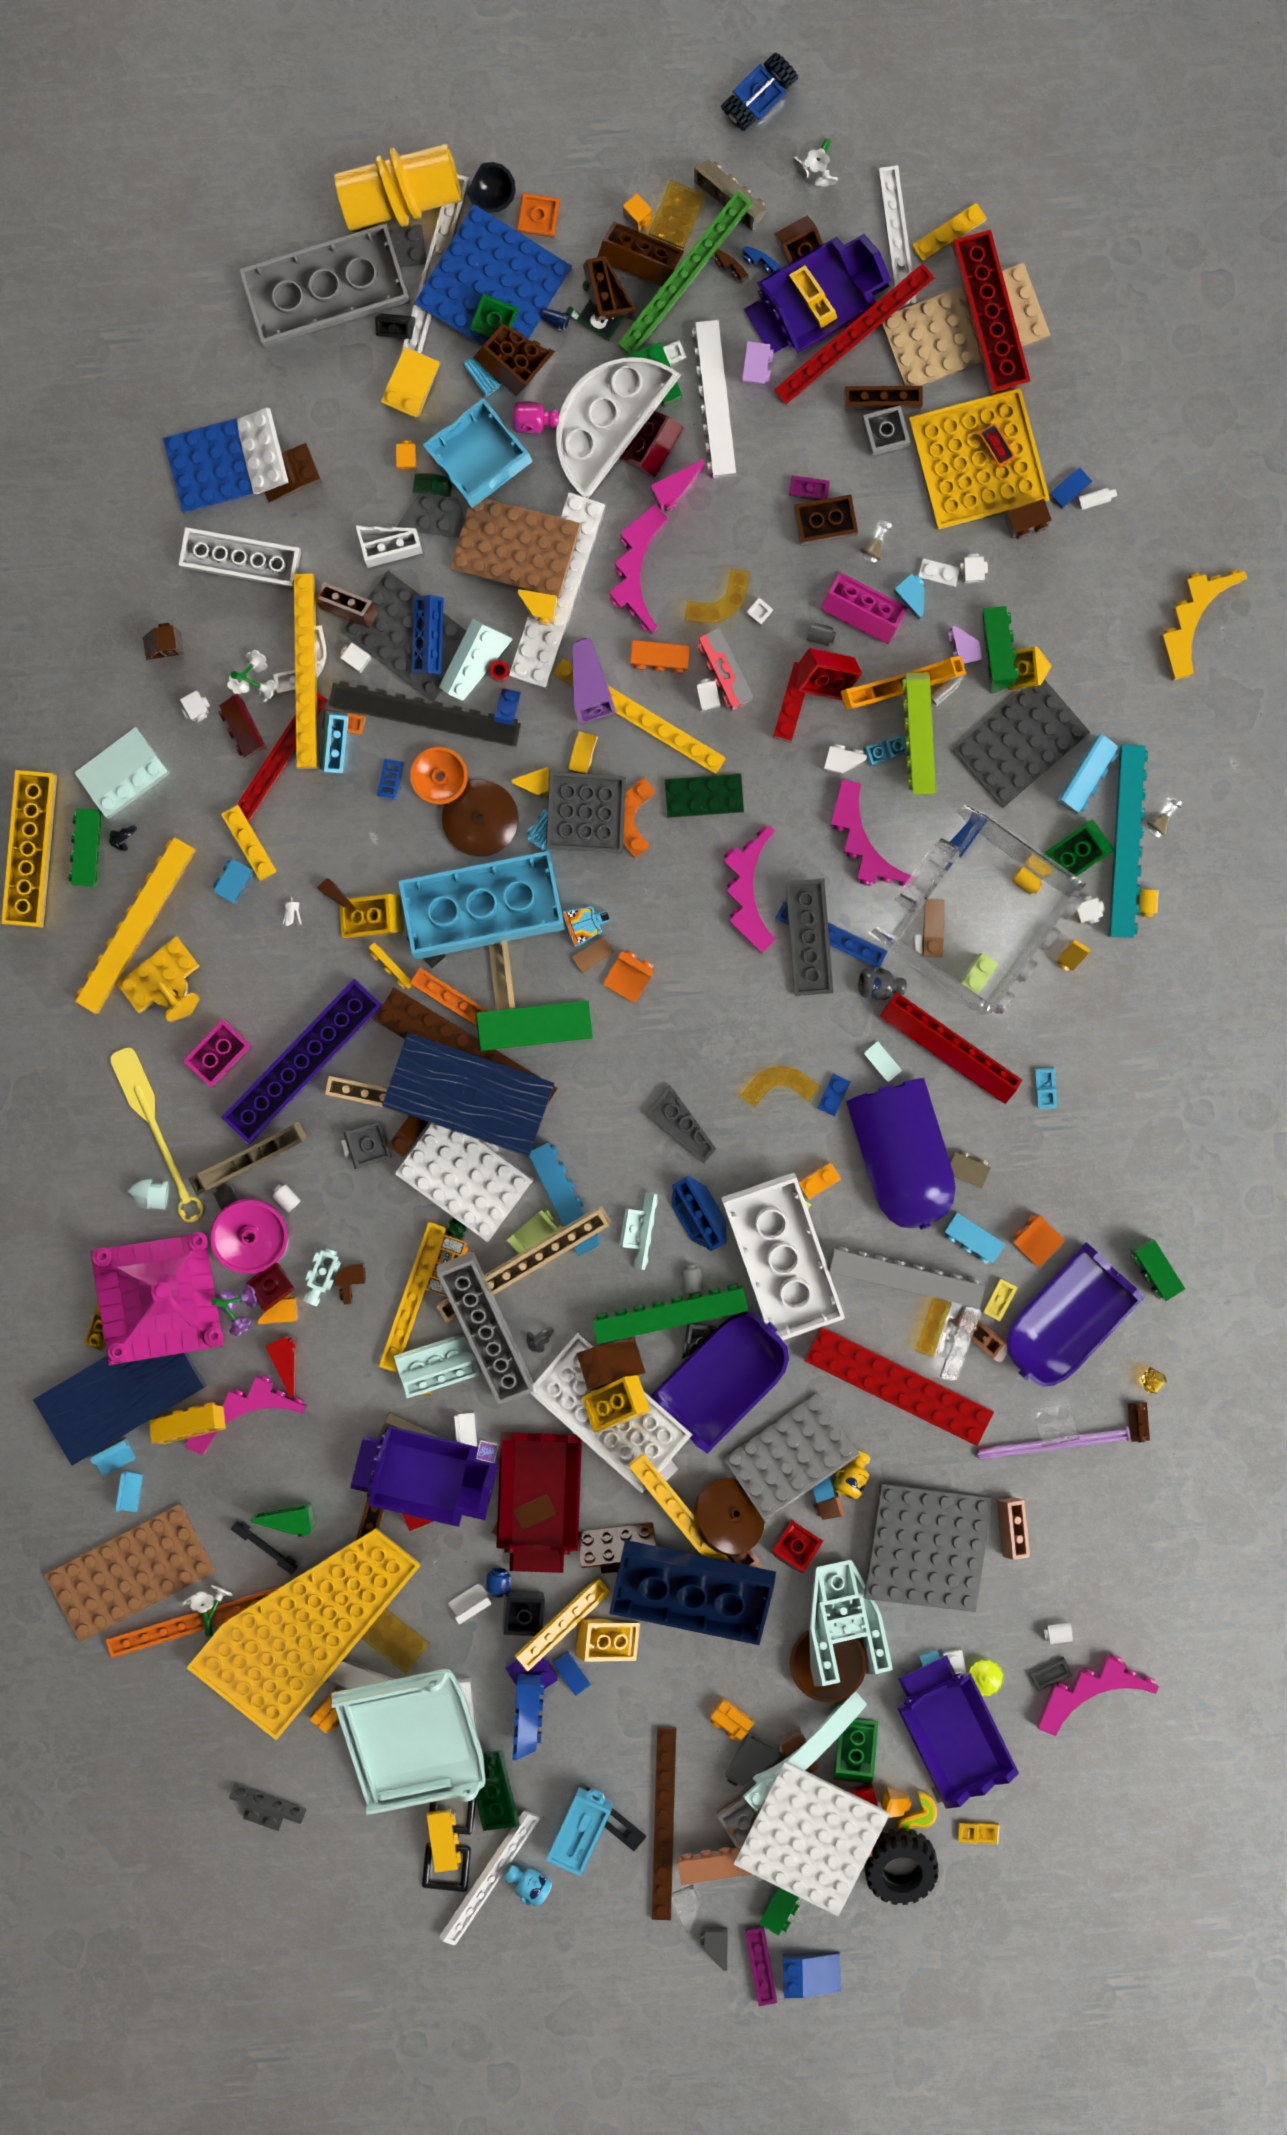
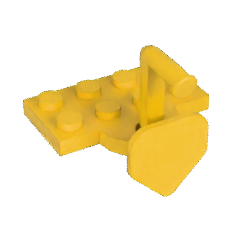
M175 936L116 984L138 1013H142L155 1002L160 1007L169 1008L164 1017L169 1022H173L190 1016L200 1000L199 996L195 993L187 995L188 983L185 979L200 965L182 941Z

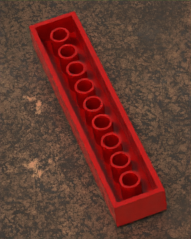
M824 1326L819 1327L804 1358L805 1362L975 1446H978L994 1414L992 1409Z

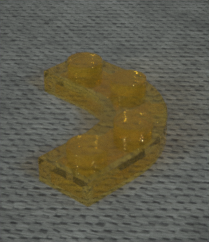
M731 568L727 592L721 600L715 603L687 601L684 621L714 624L733 616L745 600L750 571Z
M777 1066L766 1069L755 1076L740 1096L753 1107H756L769 1090L777 1086H787L809 1102L820 1086L797 1069Z

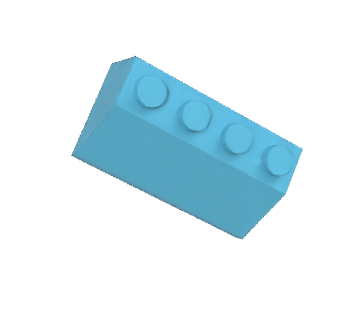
M1102 733L1098 735L1057 803L1075 814H1078L1080 811L1083 812L1089 803L1086 801L1090 794L1093 796L1099 787L1096 783L1107 774L1109 770L1106 768L1109 762L1113 763L1119 753L1116 752L1118 746Z

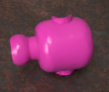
M530 401L517 402L514 405L513 429L516 432L539 434L543 431V426L557 428L559 411L551 410L545 412L544 406L541 403Z

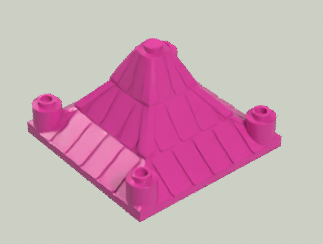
M196 1232L182 1237L112 1248L101 1247L90 1251L108 1366L224 1346V1335L221 1331L218 1308L211 1304V1299L216 1298L207 1248L208 1239L205 1233Z

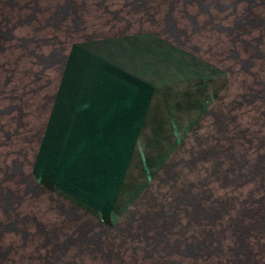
M434 473L415 474L412 493L451 497L452 483L447 477Z

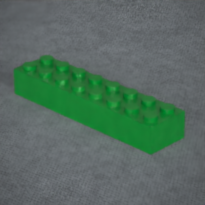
M736 1283L728 1285L727 1289L721 1291L720 1288H713L708 1290L709 1293L701 1295V1292L689 1294L690 1297L682 1299V1296L671 1298V1302L664 1303L663 1300L652 1302V1306L645 1307V1304L633 1306V1310L626 1311V1308L615 1310V1314L607 1315V1312L597 1314L596 1318L592 1321L597 1344L746 1312L748 1307L743 1286H739Z

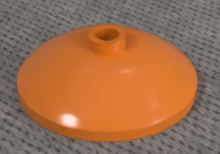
M432 747L420 753L414 760L410 771V780L414 791L421 799L431 804L442 805L456 800L463 793L468 781V770L464 760L455 751L445 747ZM442 773L443 779L437 780V774Z

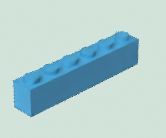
M548 1142L533 1149L530 1159L565 1227L585 1215L581 1209L584 1205L579 1196L575 1197L573 1192L575 1186L571 1178L567 1180L564 1174L567 1170L563 1162H558L556 1158L558 1151L555 1145H550ZM598 1233L574 1247L578 1256L599 1246L598 1242L601 1239Z

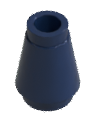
M544 308L540 316L542 320L559 331H565L570 322V316L566 312Z

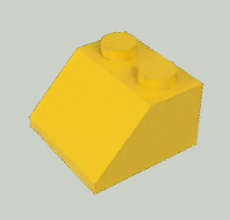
M518 589L519 599L534 620H537L538 624L549 626L550 623H554L558 602L557 596Z

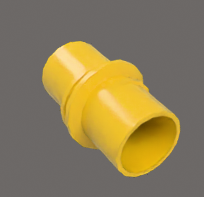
M447 143L401 156L392 147L389 148V159L384 160L381 155L376 156L375 163L335 173L334 175L339 202L350 231L397 219L399 224L405 227L409 224V215H412L414 219H420L423 211L462 201L456 168Z

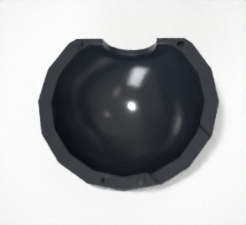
M495 162L482 163L467 190V196L473 205L478 206L487 213L500 212L507 208L514 199L516 192L515 180L510 170L504 165Z

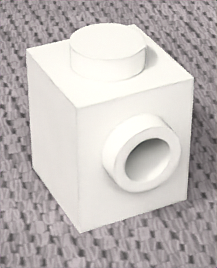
M968 554L963 559V563H960V574H964V583L984 582L985 573H988L987 562H984V557H979V554Z
M197 690L180 699L184 706L182 712L187 719L190 718L192 721L197 720V722H200L208 717L206 714L210 713L208 707L211 705L205 696L202 697Z
M1092 896L1082 898V903L1074 905L1079 923L1088 921V924L1099 922V917H1102V912H1105L1103 902L1099 901L1098 898L1093 899Z

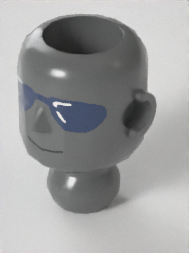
M882 967L865 968L860 973L858 991L864 998L887 1000L892 993L898 992L904 995L906 992V980L904 978L893 979L891 972Z

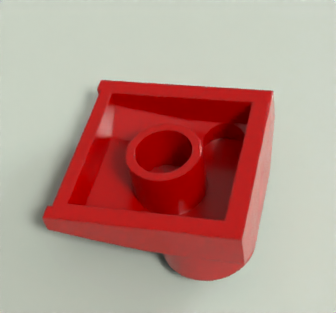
M791 1520L778 1541L774 1544L771 1553L792 1569L804 1573L824 1540L819 1539L795 1523L794 1520Z

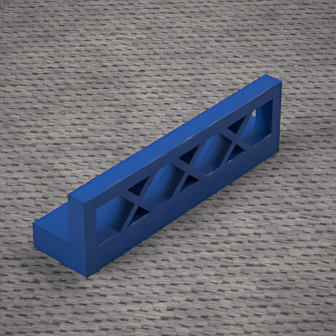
M432 595L414 596L412 674H441L444 597ZM425 600L424 609L421 611L420 602ZM423 620V622H424V627H423V629L421 630V629H420V622ZM421 639H422V640H423V647H422L421 650H420V648H419V642H420ZM420 659H422V669H418Z

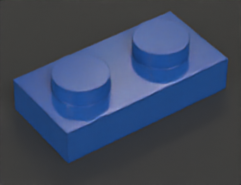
M502 688L494 722L513 726L521 692Z
M833 1074L817 1109L835 1116L850 1085V1081Z

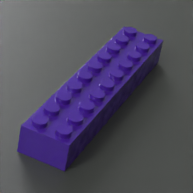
M353 979L221 1118L248 1144H251L381 1009L383 1004L357 979Z

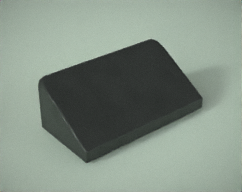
M381 313L375 317L376 336L412 339L415 317Z

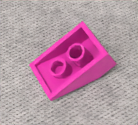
M703 459L651 485V493L661 511L669 512L676 508V504L680 502L704 470Z

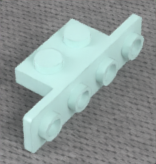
M650 1192L645 1193L642 1211L625 1208L619 1244L621 1247L636 1249L633 1267L645 1270L648 1263L647 1254L651 1244V1230L655 1222L654 1212L658 1204L657 1194Z

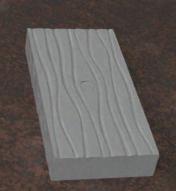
M386 223L239 269L264 348L411 302Z

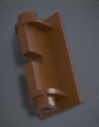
M1147 1402L1129 1403L1128 1414L1131 1442L1138 1441V1443L1150 1441Z

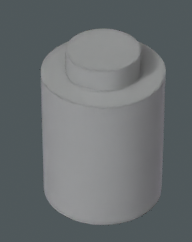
M696 1265L685 1266V1270H681L684 1294L702 1292L700 1268H696Z

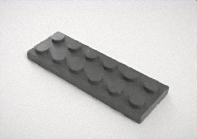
M825 878L786 881L795 996L833 993Z

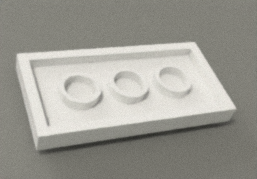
M264 408L237 419L240 442L253 494H260L289 483L270 408Z

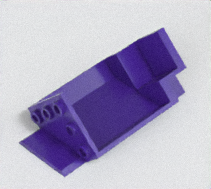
M865 234L845 245L836 236L757 282L760 289L757 292L761 299L744 308V311L762 342L770 344V349H774L773 354L786 346L790 349L793 347L799 353L859 318L876 303L873 296L890 287L889 282L892 280L880 251ZM804 265L811 272L836 311L837 319L823 328H820L789 277V274Z
M388 1426L387 1432L382 1433L381 1439L363 1436L350 1489L367 1492V1497L370 1498L369 1506L459 1527L463 1515L486 1520L498 1464L477 1459L479 1447Z

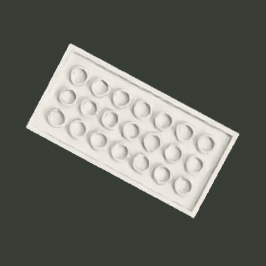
M577 1333L533 1384L534 1391L530 1392V1394L636 1489L643 1493L646 1487L630 1469L628 1464L643 1453L660 1473L693 1434L646 1392L644 1394L650 1412L594 1433L582 1400L583 1396L593 1391L587 1390L577 1357L578 1352L593 1348L594 1346Z

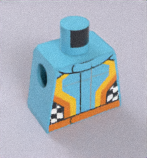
M593 907L562 912L575 947L602 933L600 924L610 921L607 910L595 914Z

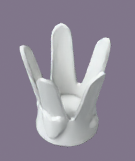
M291 897V902L284 903L285 913L282 925L284 921L286 926L292 924L295 917L296 925L299 926L302 925L299 915V903L293 902Z

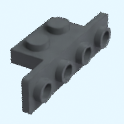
M234 1784L229 1797L231 1800L247 1805L243 1819L279 1831L283 1818L301 1824L306 1813V1808L238 1784Z

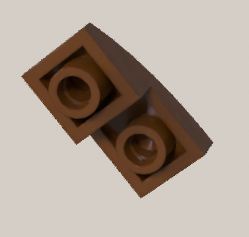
M719 249L716 250L715 258L713 259L719 268L722 267L724 271L732 268L730 271L735 280L739 279L741 283L748 280L749 275L734 258Z

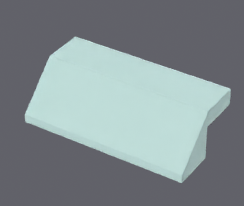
M465 1333L394 1355L406 1398L480 1375L476 1358Z

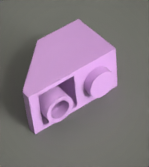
M951 627L948 637L950 644H954L955 651H952L953 657L961 656L963 665L981 662L983 658L979 641L958 627Z

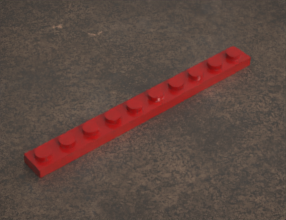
M922 263L774 389L775 392L787 405L933 281L935 277Z

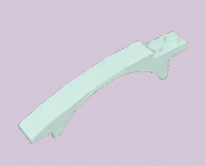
M855 1691L851 1696L835 1703L824 1723L799 1749L779 1764L753 1777L756 1784L743 1797L756 1812L762 1807L784 1761L803 1770L812 1765L866 1707L867 1704Z

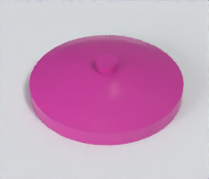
M242 1199L227 1205L218 1213L211 1227L210 1240L216 1258L226 1268L242 1274H254L262 1272L278 1262L286 1249L288 1232L282 1215L275 1207L258 1199Z

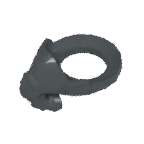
M547 1327L539 1332L535 1338L531 1332H528L526 1342L528 1343L529 1350L538 1353L543 1352L544 1344L549 1342L554 1329Z

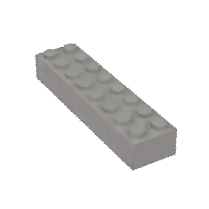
M838 1245V1248L833 1247L828 1266L829 1272L980 1309L985 1286L981 1284L982 1281L969 1277L968 1280L962 1279L963 1276L950 1272L948 1276L944 1275V1272L939 1269L931 1268V1271L925 1270L923 1265L913 1263L912 1266H907L906 1262L894 1259L891 1262L887 1261L888 1258L886 1256L875 1254V1257H871L868 1252L857 1250L854 1253L850 1252L849 1247Z
M469 1252L437 1265V1275L497 1404H502L534 1391L532 1377L474 1252Z

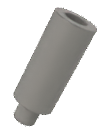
M960 676L940 684L931 692V701L936 706L960 686L959 682L964 678Z

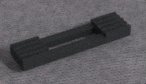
M236 1521L230 1530L245 1541L249 1539L277 1560L278 1566L290 1575H293L298 1568L293 1558L283 1556L250 1531L251 1527L242 1521L240 1523Z
M612 1808L610 1815L624 1825L627 1830L622 1834L608 1821L604 1827L631 1850L635 1851L644 1841L646 1835Z

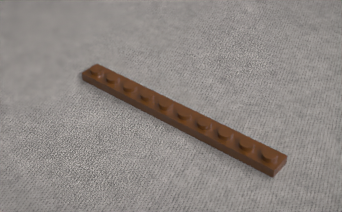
M657 1727L652 1920H671L676 1728Z

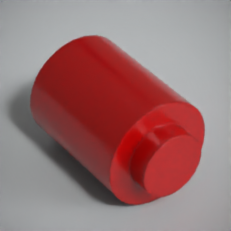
M503 661L493 662L490 666L491 677L497 682H504L508 679L510 673L508 665Z

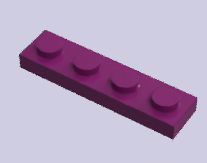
M764 1927L745 1929L758 2005L777 2003Z

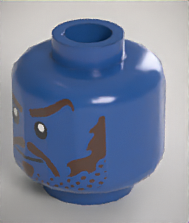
M493 1568L492 1571L487 1573L486 1591L492 1597L501 1598L510 1591L511 1575L506 1569Z

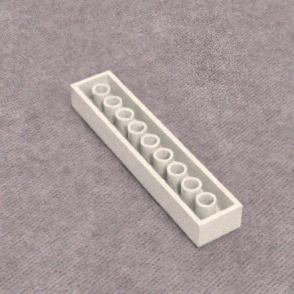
M568 493L561 518L579 522L582 525L561 596L557 598L555 620L549 626L540 625L529 613L509 673L511 679L547 689L606 509L605 504Z

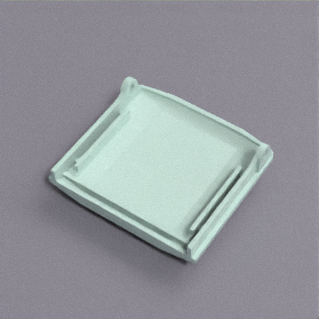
M442 1669L332 1693L331 1706L336 1708L367 1805L366 1815L448 1798H459L461 1801L467 1802L473 1800L479 1790L484 1787L486 1778L482 1749L466 1697L453 1672L450 1670Z

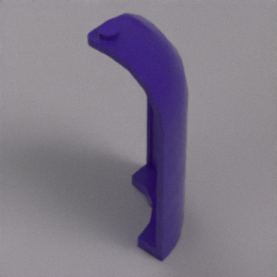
M925 1079L905 1081L903 1084L895 1087L889 1085L879 1088L878 1092L864 1093L847 1100L846 1103L873 1192L881 1210L890 1221L900 1227H920V1230L930 1228L931 1223L938 1221L948 1213L954 1202L956 1186L954 1173Z
M1087 1242L1083 1244L1018 1314L1009 1328L1006 1340L1007 1350L1014 1364L1020 1369L1018 1373L1026 1381L1030 1378L1035 1384L1042 1387L1054 1386L1065 1381L1076 1372L1145 1298L1123 1275L1119 1274L1117 1276L1118 1272Z
M742 1312L736 1314L719 1325L650 1396L693 1434L690 1437L692 1442L708 1454L781 1379L786 1372L789 1361L788 1347L776 1333L778 1329L772 1322L769 1321L767 1324L755 1313Z

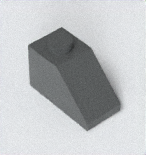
M704 1927V1933H701L700 1945H704L705 1953L723 1971H727V1928Z

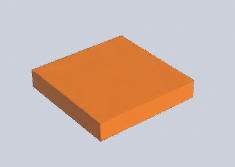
M522 193L516 231L555 238L560 198Z

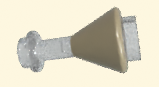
M885 520L878 522V525L881 527L876 537L861 549L863 553L861 557L873 564L877 560H881L882 540L887 530H892V524Z
M1174 796L1172 799H1168L1171 803L1162 814L1147 821L1148 827L1146 830L1156 838L1166 835L1169 817L1176 808H1182V802Z

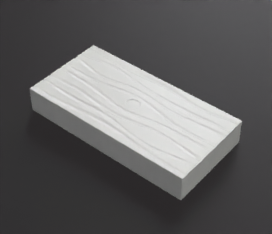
M794 1172L722 1197L764 1321L767 1324L770 1321L777 1327L776 1333L782 1340L845 1319Z

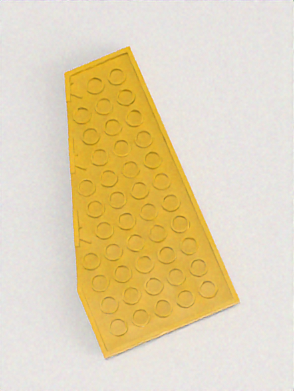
M375 1528L223 1622L187 1666V1669L277 1740L417 1571L421 1563L378 1528Z

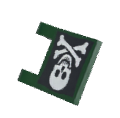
M584 281L582 288L589 292L587 281ZM591 298L581 313L571 306L566 310L570 318L583 324L608 341H610L624 316L596 321Z

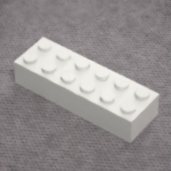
M185 527L179 566L182 569L294 589V574L298 573L301 550L291 546Z

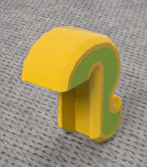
M918 1791L923 1809L899 1816L896 1821L897 1830L899 1828H905L906 1831L914 1830V1826L922 1829L928 1828L935 1822L937 1817L936 1805L930 1794L925 1791Z

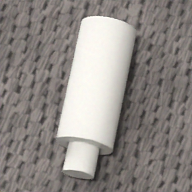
M1105 488L1078 496L1079 507L1083 510L1110 502L1111 498L1117 496L1116 489L1109 490Z

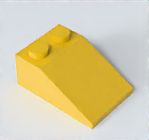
M405 347L388 382L381 403L411 416L419 417L441 362Z
M384 894L348 899L356 908L354 912L347 910L339 904L342 938L403 933L400 895Z
M638 1375L623 1377L582 1397L594 1433L650 1412Z
M583 1618L578 1623L575 1656L583 1661H636L640 1623L601 1618Z

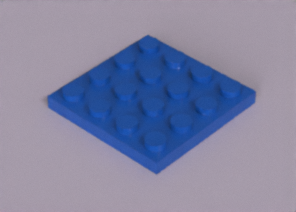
M237 418L163 438L183 513L254 495L240 442Z

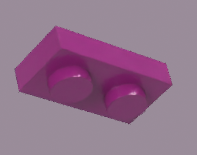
M792 475L789 496L816 500L827 499L830 481Z

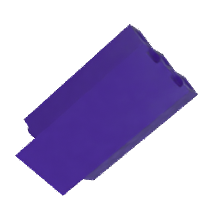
M947 1655L898 1678L907 1698L902 1701L903 1703L897 1710L946 1809L961 1807L970 1797L983 1796L994 1785L1009 1784L1019 1774L971 1673L962 1674L960 1672L956 1674Z

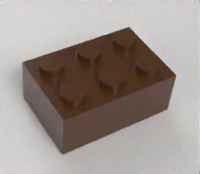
M851 494L794 505L800 546L857 536L858 534Z

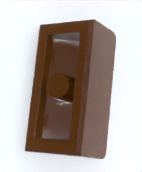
M548 1494L513 1509L521 1529H526L556 1515Z

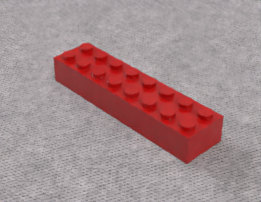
M987 230L953 240L951 245L990 393L1028 384L1031 380L992 231Z

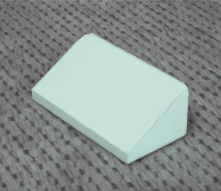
M878 1041L863 1053L887 1083L902 1071Z

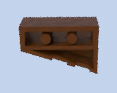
M170 623L158 624L157 628H153L143 637L146 660L184 655L181 632L173 625H170Z

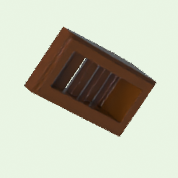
M326 878L317 887L320 892L351 912L356 910L331 879Z

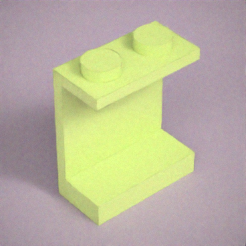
M984 953L978 954L957 986L971 996H977L998 966V963Z
M542 1209L511 1235L507 1241L520 1254L563 1227L561 1225L557 1227L553 1222L554 1216L548 1210L545 1212Z

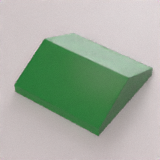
M483 293L470 330L491 337L502 323L512 328L519 308Z

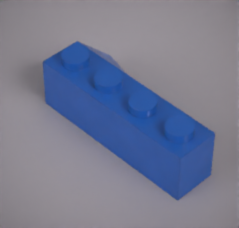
M518 1674L512 1760L515 1761L535 1752L537 1743H541L542 1732L538 1731V1727H542V1715H539V1711H543V1699H540V1695H544V1683H541V1675Z

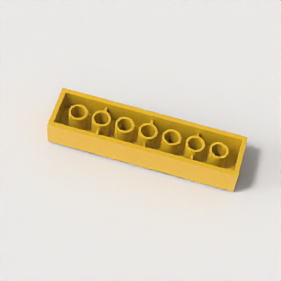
M15 770L1 924L44 928L57 775L54 773Z

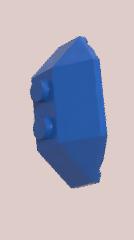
M689 1176L672 1185V1208L690 1239L706 1247L709 1251H713L726 1244V1219L708 1188Z

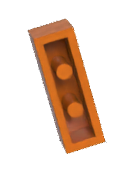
M632 640L630 665H634V669L645 670V667H653V671L664 672L665 669H672L673 673H684V670L688 671L690 646Z

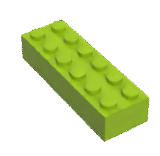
M929 672L906 673V679H902L903 695L907 694V698H903L904 714H908V717H904L905 733H909V736H905L906 751L910 752V755H907V769L911 771V774H908L909 790L913 791V795L936 794Z

